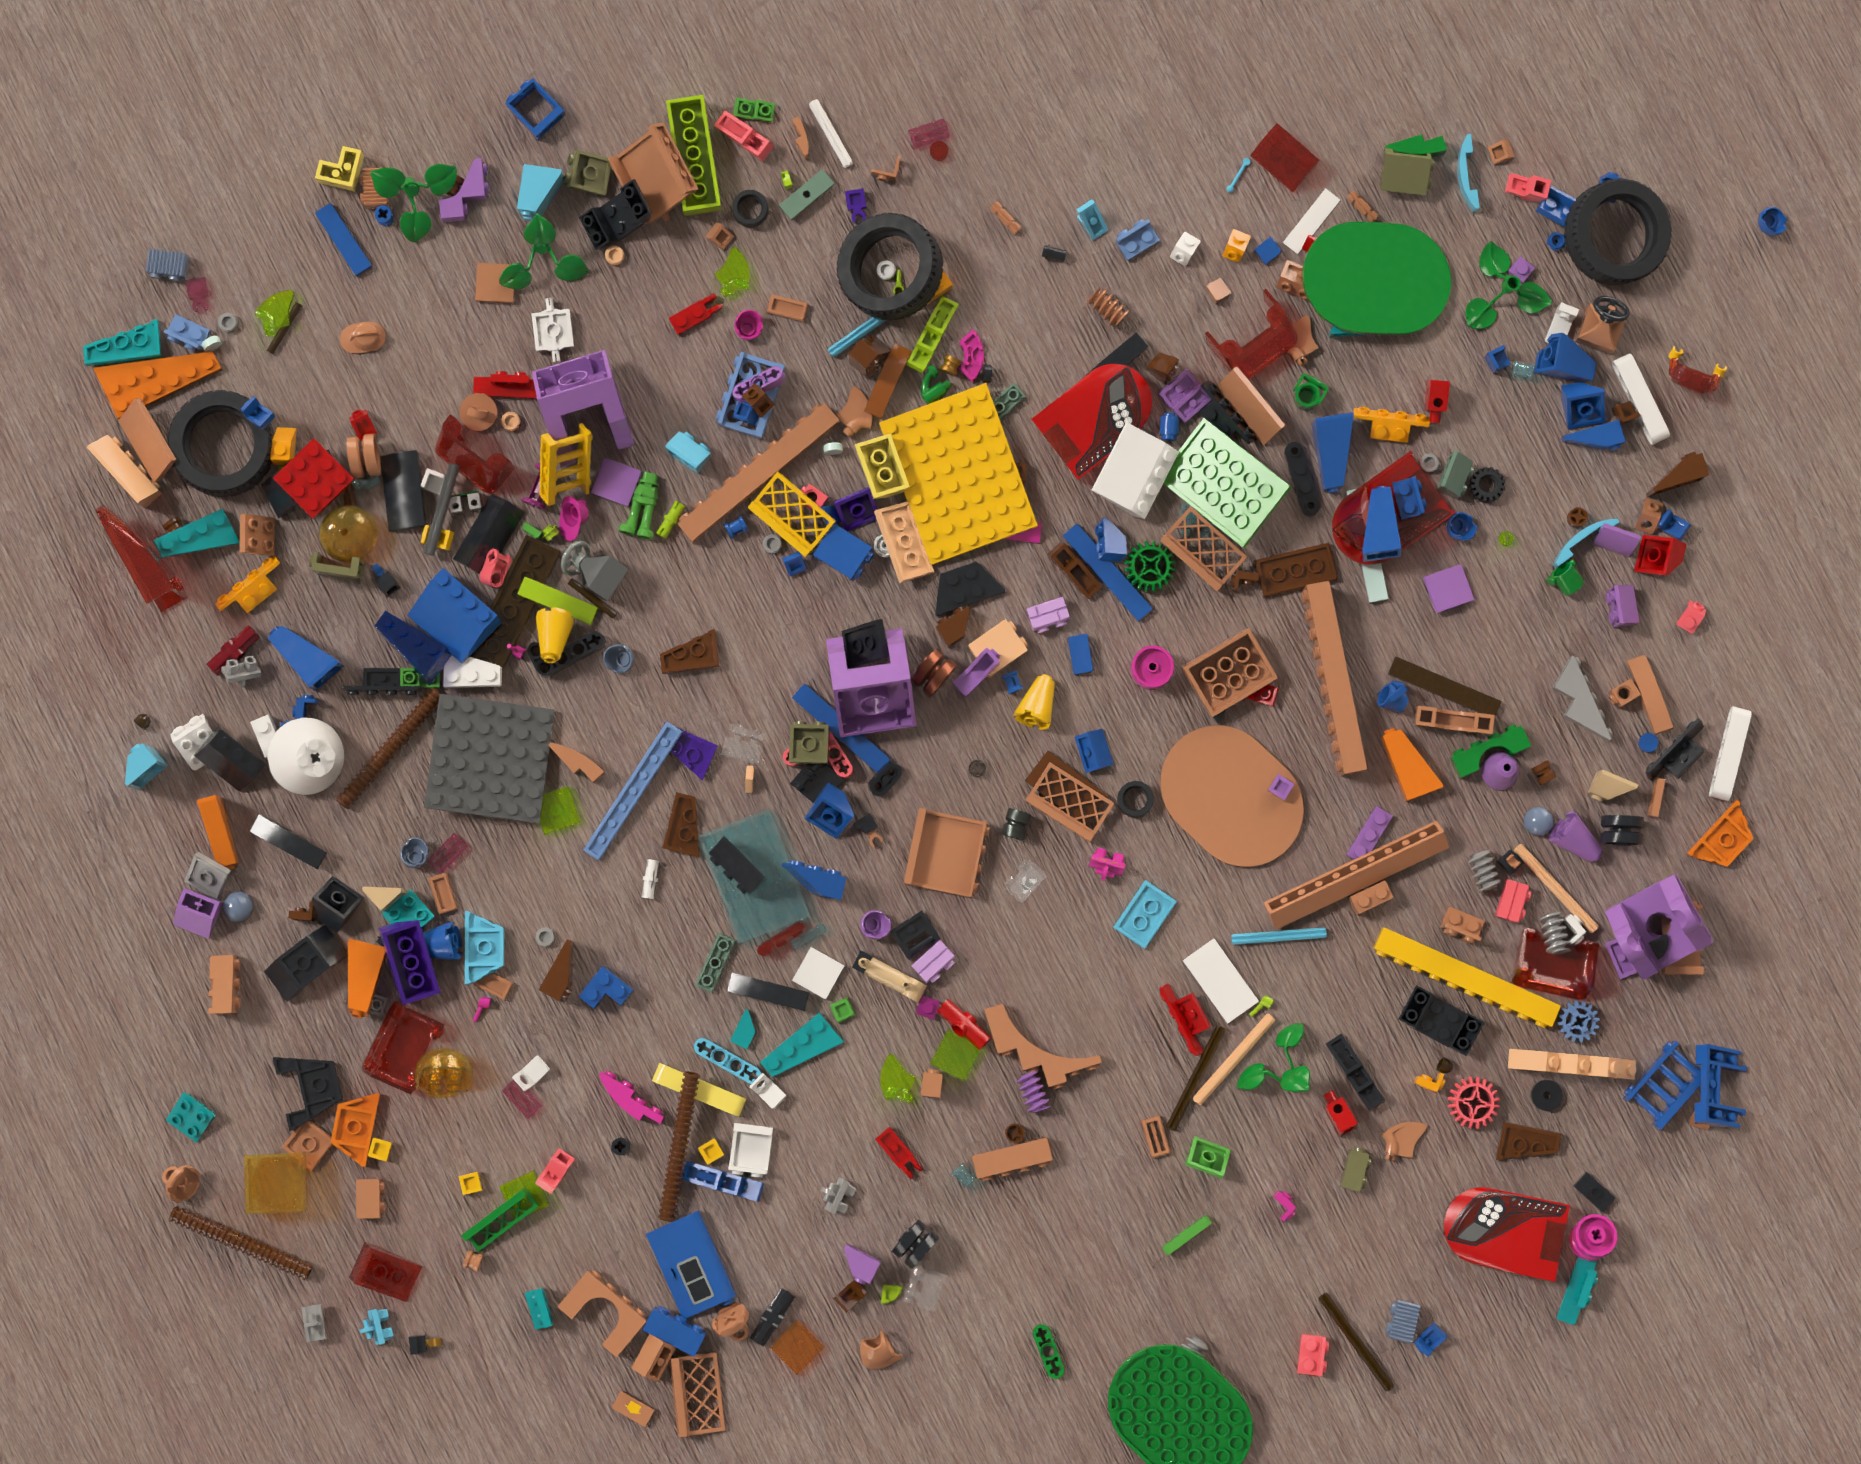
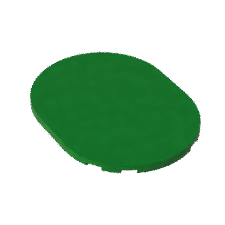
M1345 222L1335 225L1324 231L1313 242L1305 256L1302 268L1304 291L1315 312L1324 321L1326 320L1334 325L1335 328L1356 334L1406 335L1415 333L1430 325L1441 314L1446 306L1451 289L1449 266L1439 246L1422 231L1397 223Z
M1172 1344L1149 1346L1128 1357L1119 1366L1112 1378L1108 1392V1411L1112 1425L1119 1437L1146 1464H1242L1246 1458L1253 1437V1423L1249 1407L1241 1393L1204 1357L1195 1351Z

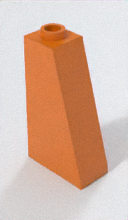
M1395 728L1384 731L1385 735L1381 737L1405 802L1443 788L1441 781L1401 729L1396 731Z
M213 795L198 799V807L215 861L230 870L235 869L234 865H238L239 860L223 798Z
M349 938L348 1010L353 1017L360 1019L363 1017L368 1018L387 955L382 946Z

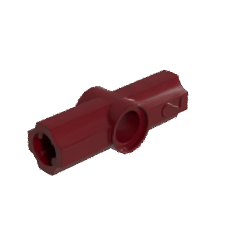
M248 625L235 638L229 639L221 647V651L208 661L206 665L213 673L219 676L222 673L221 667L226 666L227 660L234 659L238 662L246 654V650L260 636Z

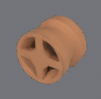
M469 1249L462 1268H471L473 1272L477 1273L484 1254H475Z

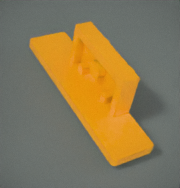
M1367 407L1354 408L1353 410L1354 418L1372 420L1370 438L1408 443L1411 425L1430 427L1429 417L1421 413L1410 415L1403 411L1393 413L1385 409L1370 410Z
M276 556L265 559L261 567L257 570H252L242 582H237L229 593L221 595L215 603L219 611L221 612L236 600L249 613L277 590L276 586L266 575L280 564Z

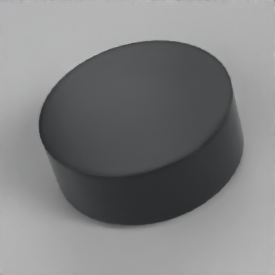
M984 364L982 383L989 384L992 379V366Z

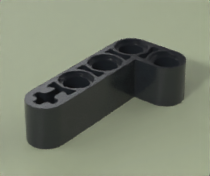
M594 631L565 646L562 654L567 655V661L564 664H559L558 661L548 663L550 664V670L547 673H542L540 670L541 666L547 662L541 658V655L533 656L531 653L534 647H539V642L529 644L527 653L536 671L542 677L548 678L601 650L605 646L606 641L600 632ZM594 637H597L598 639L601 638L599 640V645H596L595 643L589 645L591 647L590 650H588L587 645L584 643L585 641H587L588 644L592 643L594 641ZM578 645L584 646V652L580 655L574 652L575 647Z

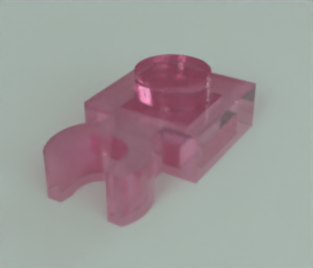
M200 277L186 280L188 298L195 300L192 304L193 310L198 312L197 306L199 304H203L205 311L208 310V304L203 299L204 297H209L206 278Z

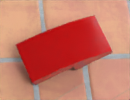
M1266 685L1245 697V699L1274 707L1279 688Z

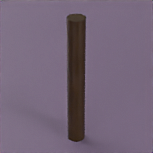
M294 303L266 351L274 354L302 307L301 304Z
M573 578L570 579L568 585L612 619L617 615L616 611Z

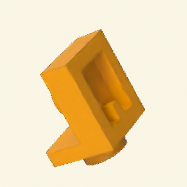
M1438 1073L1435 1082H1432L1433 1078L1422 1074L1421 1077L1416 1076L1413 1084L1432 1092H1438V1089L1442 1090L1444 1086V1074Z

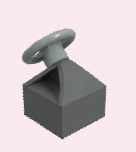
M585 541L572 543L562 556L561 569L563 573L568 576H574L581 572L583 587L599 598L608 601L629 568L608 555L590 557V547ZM582 547L585 550V555L581 553ZM575 549L571 559L568 560L569 555ZM571 565L576 567L574 570H568Z

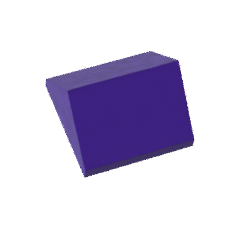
M869 487L834 501L836 511L847 532L876 520L874 511L878 510Z

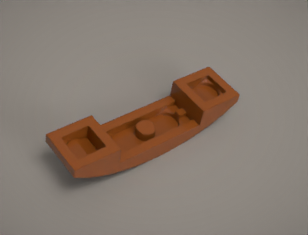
M894 344L876 381L864 412L882 419L902 371L912 353L911 350Z

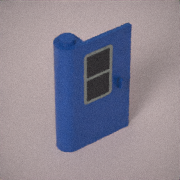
M699 1210L646 1234L682 1317L686 1319L720 1303H723L725 1306L734 1302L733 1298L736 1297V1293Z

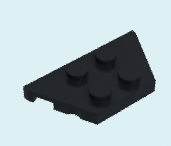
M977 562L967 564L940 574L935 615L939 616L961 606L965 607L1006 591Z

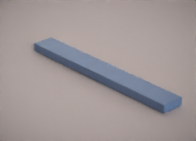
M666 721L583 851L595 859L601 860L683 731Z

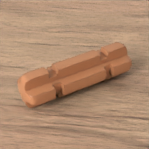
M1352 191L1347 196V199L1354 203V206L1363 216H1367L1366 219L1369 222H1374L1379 217L1362 198H1359V194L1356 191Z
M995 202L990 207L991 211L997 214V217L1006 227H1009L1013 234L1018 233L1021 230V226L1018 222H1014L1015 219L1005 209H1002L1003 206L999 202Z

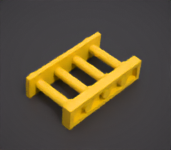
M583 423L579 424V434L556 441L548 433L541 435L539 495L548 506L555 504L557 493L580 487L585 495L589 494V485H591V440L593 436ZM578 443L577 450L557 455L558 448ZM578 457L577 465L556 471L558 463ZM577 473L576 480L556 485L557 478Z

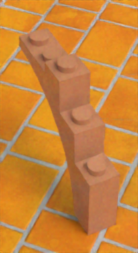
M1003 1004L984 1009L997 1054L1002 1053V1056L1012 1054L1013 1049L1016 1048L1022 1070L1027 1069V1072L1030 1073L1039 1070L1038 1066L1041 1065L1047 1086H1052L1053 1090L1064 1086L1063 1083L1067 1082L1066 1073L1069 1076L1080 1073L1079 1069L1087 1067L1089 1071L1099 1068L1098 1064L1102 1063L1100 1055L1087 1058H1066L1045 1052L1027 1041L1017 1031L1009 1019Z

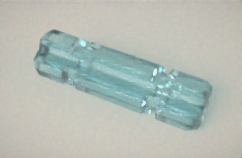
M819 923L815 926L816 928H811L800 935V938L792 940L793 948L798 950L803 944L806 945L817 938V935L825 933L827 931L825 926Z

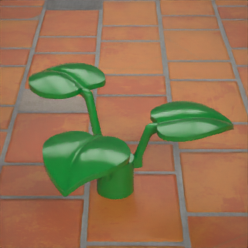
M446 164L430 166L424 175L427 184H423L420 181L416 182L411 177L405 178L404 174L396 168H379L370 171L374 188L381 197H395L399 189L404 190L406 195L409 196L413 213L405 212L400 218L401 231L409 241L413 243L418 242L431 229L430 217L423 211L417 212L413 196L418 194L419 187H430L434 195H443L449 192L456 181V166Z
M537 213L526 226L523 233L524 239L534 245L531 248L532 252L527 267L524 268L521 263L509 265L501 273L499 284L511 289L526 288L532 281V275L527 271L530 270L535 252L544 254L549 251L554 263L558 265L554 273L559 279L564 281L581 279L589 272V269L583 259L576 255H566L561 258L560 262L556 259L552 247L549 246L556 238V231L547 219Z
M1490 241L1481 252L1479 266L1486 276L1491 277L1496 274L1498 278L1505 279L1501 284L1502 292L1489 304L1482 298L1472 299L1466 306V323L1472 329H1484L1492 325L1497 313L1491 306L1505 293L1512 294L1516 291V294L1519 295L1517 299L1519 308L1529 314L1539 312L1549 306L1552 301L1539 285L1533 282H1525L1521 285L1520 279L1517 276L1501 275L1509 269L1510 258L1502 248Z
M1295 1023L1282 1029L1276 1037V1044L1278 1047H1284V1052L1291 1067V1070H1286L1283 1073L1282 1079L1270 1071L1264 1070L1265 1066L1262 1063H1256L1247 1067L1242 1072L1237 1082V1089H1255L1263 1083L1265 1075H1269L1281 1083V1088L1285 1091H1310V1070L1306 1066L1294 1068L1288 1052V1047H1295L1301 1041L1304 1033L1303 1024Z

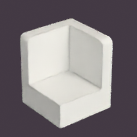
M427 468L421 483L422 489L440 495L446 475Z

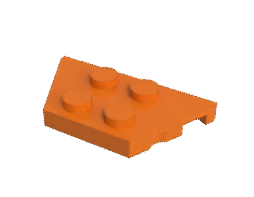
M1735 800L1686 854L1697 859L1728 867L1753 840L1751 831L1747 826V820L1740 808V802Z
M380 1093L340 1103L337 1107L330 1143L362 1167L366 1166Z

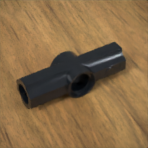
M783 1288L779 1290L750 1336L754 1342L764 1347L774 1329L776 1330L783 1320L784 1314L795 1296Z

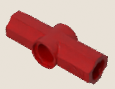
M946 1000L938 1009L937 1013L951 1024L955 1034L965 1037L977 1049L981 1050L990 1041L991 1036L977 1025L975 1017L968 1012H963L951 1000Z

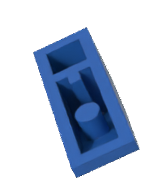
M1619 420L1567 434L1561 438L1564 443L1603 450L1610 448V451L1620 449L1621 445L1626 442Z

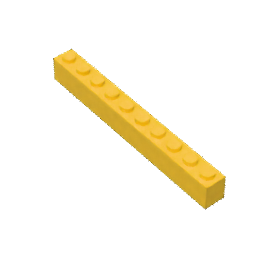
M1384 927L1381 928L1372 948L1376 950L1375 954L1383 958L1387 956L1394 958L1393 962L1401 966H1404V964L1412 966L1411 970L1422 974V971L1430 974V979L1438 982L1440 979L1447 982L1446 985L1453 989L1462 988L1465 990V994L1474 998L1475 995L1482 997L1483 1002L1489 1005L1496 1003L1500 1005L1499 1009L1507 1013L1514 1011L1518 1013L1517 1017L1528 1021L1530 1018L1536 1021L1535 1025L1546 1029V1026H1553L1561 1007L1559 1004Z

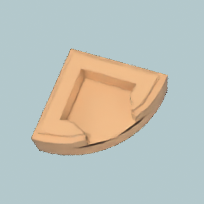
M747 766L745 793L753 792V766Z

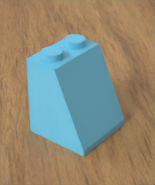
M524 164L517 210L520 217H523V220L532 221L537 213L541 216L543 215L564 183L562 169Z

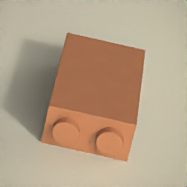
M1692 901L1700 914V909H1703V905H1697V901ZM1661 915V935L1668 933L1671 927L1670 922L1672 921L1671 918H1667L1664 915ZM1696 950L1662 968L1661 975L1704 974V967H1701L1700 950Z

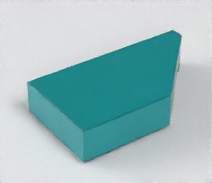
M745 1009L730 1039L731 1042L745 1049H748L756 1033L749 1010Z

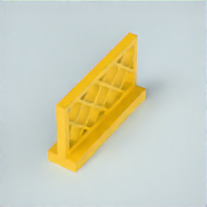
M779 471L748 506L754 514L804 557L813 552L816 545L836 522ZM778 478L784 483V490L775 491L774 482ZM788 492H795L798 495L799 503H789ZM775 493H785L786 504H776ZM765 494H772L773 505H766L761 500ZM799 505L800 516L791 517L790 506ZM803 505H810L813 508V515L804 516ZM786 506L787 517H780L777 514V507ZM817 517H824L829 521V524L825 528H818ZM804 518H814L815 528L805 529ZM791 519H801L802 529L795 530L792 527ZM815 531L816 540L812 544L806 539V532Z

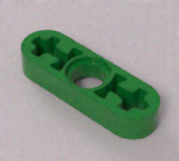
M1038 1324L1033 1329V1337L1047 1374L1053 1379H1058L1064 1374L1062 1361L1049 1328L1044 1324ZM1038 1328L1047 1330L1044 1336L1046 1340L1050 1338L1051 1342L1039 1345V1342L1043 1341L1040 1336H1036ZM1045 1346L1053 1347L1054 1354L1051 1357L1043 1355V1348ZM1055 1357L1058 1358L1057 1361H1054L1057 1367H1061L1058 1375H1055L1054 1372L1050 1373L1052 1365L1051 1363L1046 1364V1361L1053 1360Z

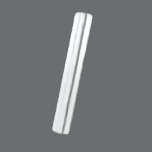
M817 99L809 103V106L844 168L853 164L852 159L820 102Z

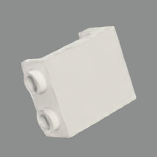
M734 1123L728 1170H732V1174L737 1175L751 1172V1176L763 1178V1174L768 1173L773 1128Z

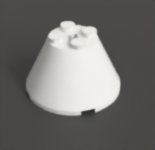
M300 718L287 722L276 731L268 747L267 759L270 772L279 785L296 794L310 795L327 789L338 778L344 763V749L340 737L331 726L318 719Z

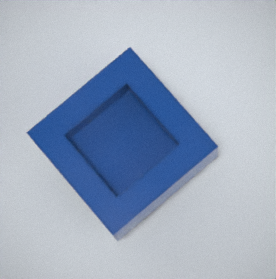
M799 551L782 558L789 577L807 570Z

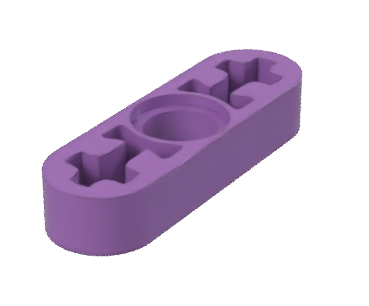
M771 367L736 385L732 394L739 403H745L746 401L741 395L742 391L744 394L753 384L763 381V385L760 388L767 392L781 385L785 381L786 375L780 367Z

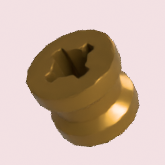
M944 355V362L940 365L939 370L951 376H957V368L961 366L962 361L953 356Z

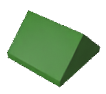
M1194 1136L1184 1165L1223 1179L1231 1149Z

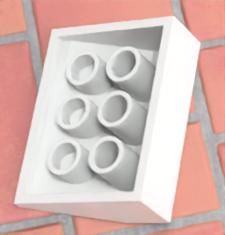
M1125 423L1092 491L1131 516L1145 519L1179 451L1139 428Z

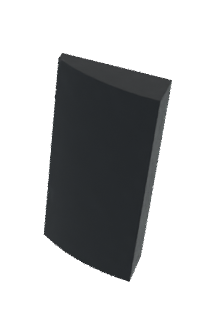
M411 450L380 456L388 531L424 528L427 523L418 451Z

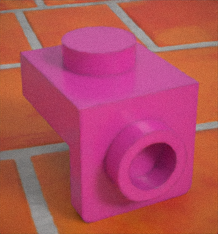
M1277 1191L1272 1197L1287 1209L1279 1219L1282 1221L1287 1219L1289 1221L1296 1213L1294 1211L1296 1206L1290 1202L1292 1198L1285 1191L1282 1193Z

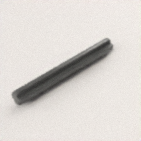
M450 463L448 465L424 548L426 555H435L460 468L457 464Z

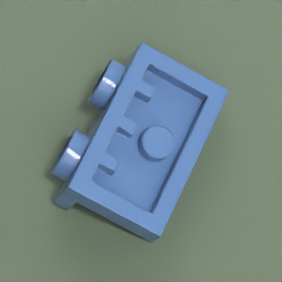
M1141 219L1133 225L1134 228L1129 231L1125 229L1117 235L1116 244L1127 261L1160 242V239L1150 225L1149 219L1145 221Z
M175 314L168 330L165 329L164 333L168 336L167 340L175 344L179 341L185 344L184 347L195 352V350L202 351V342L209 337L211 331Z

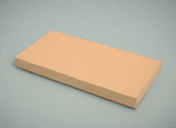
M903 502L874 511L899 583L933 574V566L928 559L909 503Z

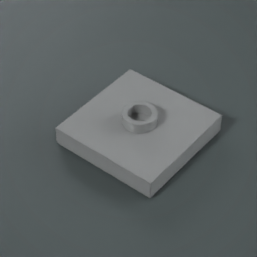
M197 851L184 882L218 900L222 895L231 870Z

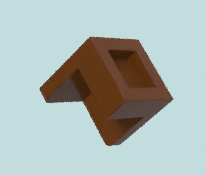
M1631 401L1617 404L1612 408L1616 420H1619L1620 425L1640 417L1639 412H1635Z

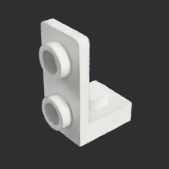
M1561 302L1557 307L1545 342L1549 343L1547 339L1551 334L1565 333L1568 335L1579 309Z

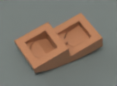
M798 116L792 120V124L800 136L795 142L804 159L807 160L809 158L808 139L805 128Z

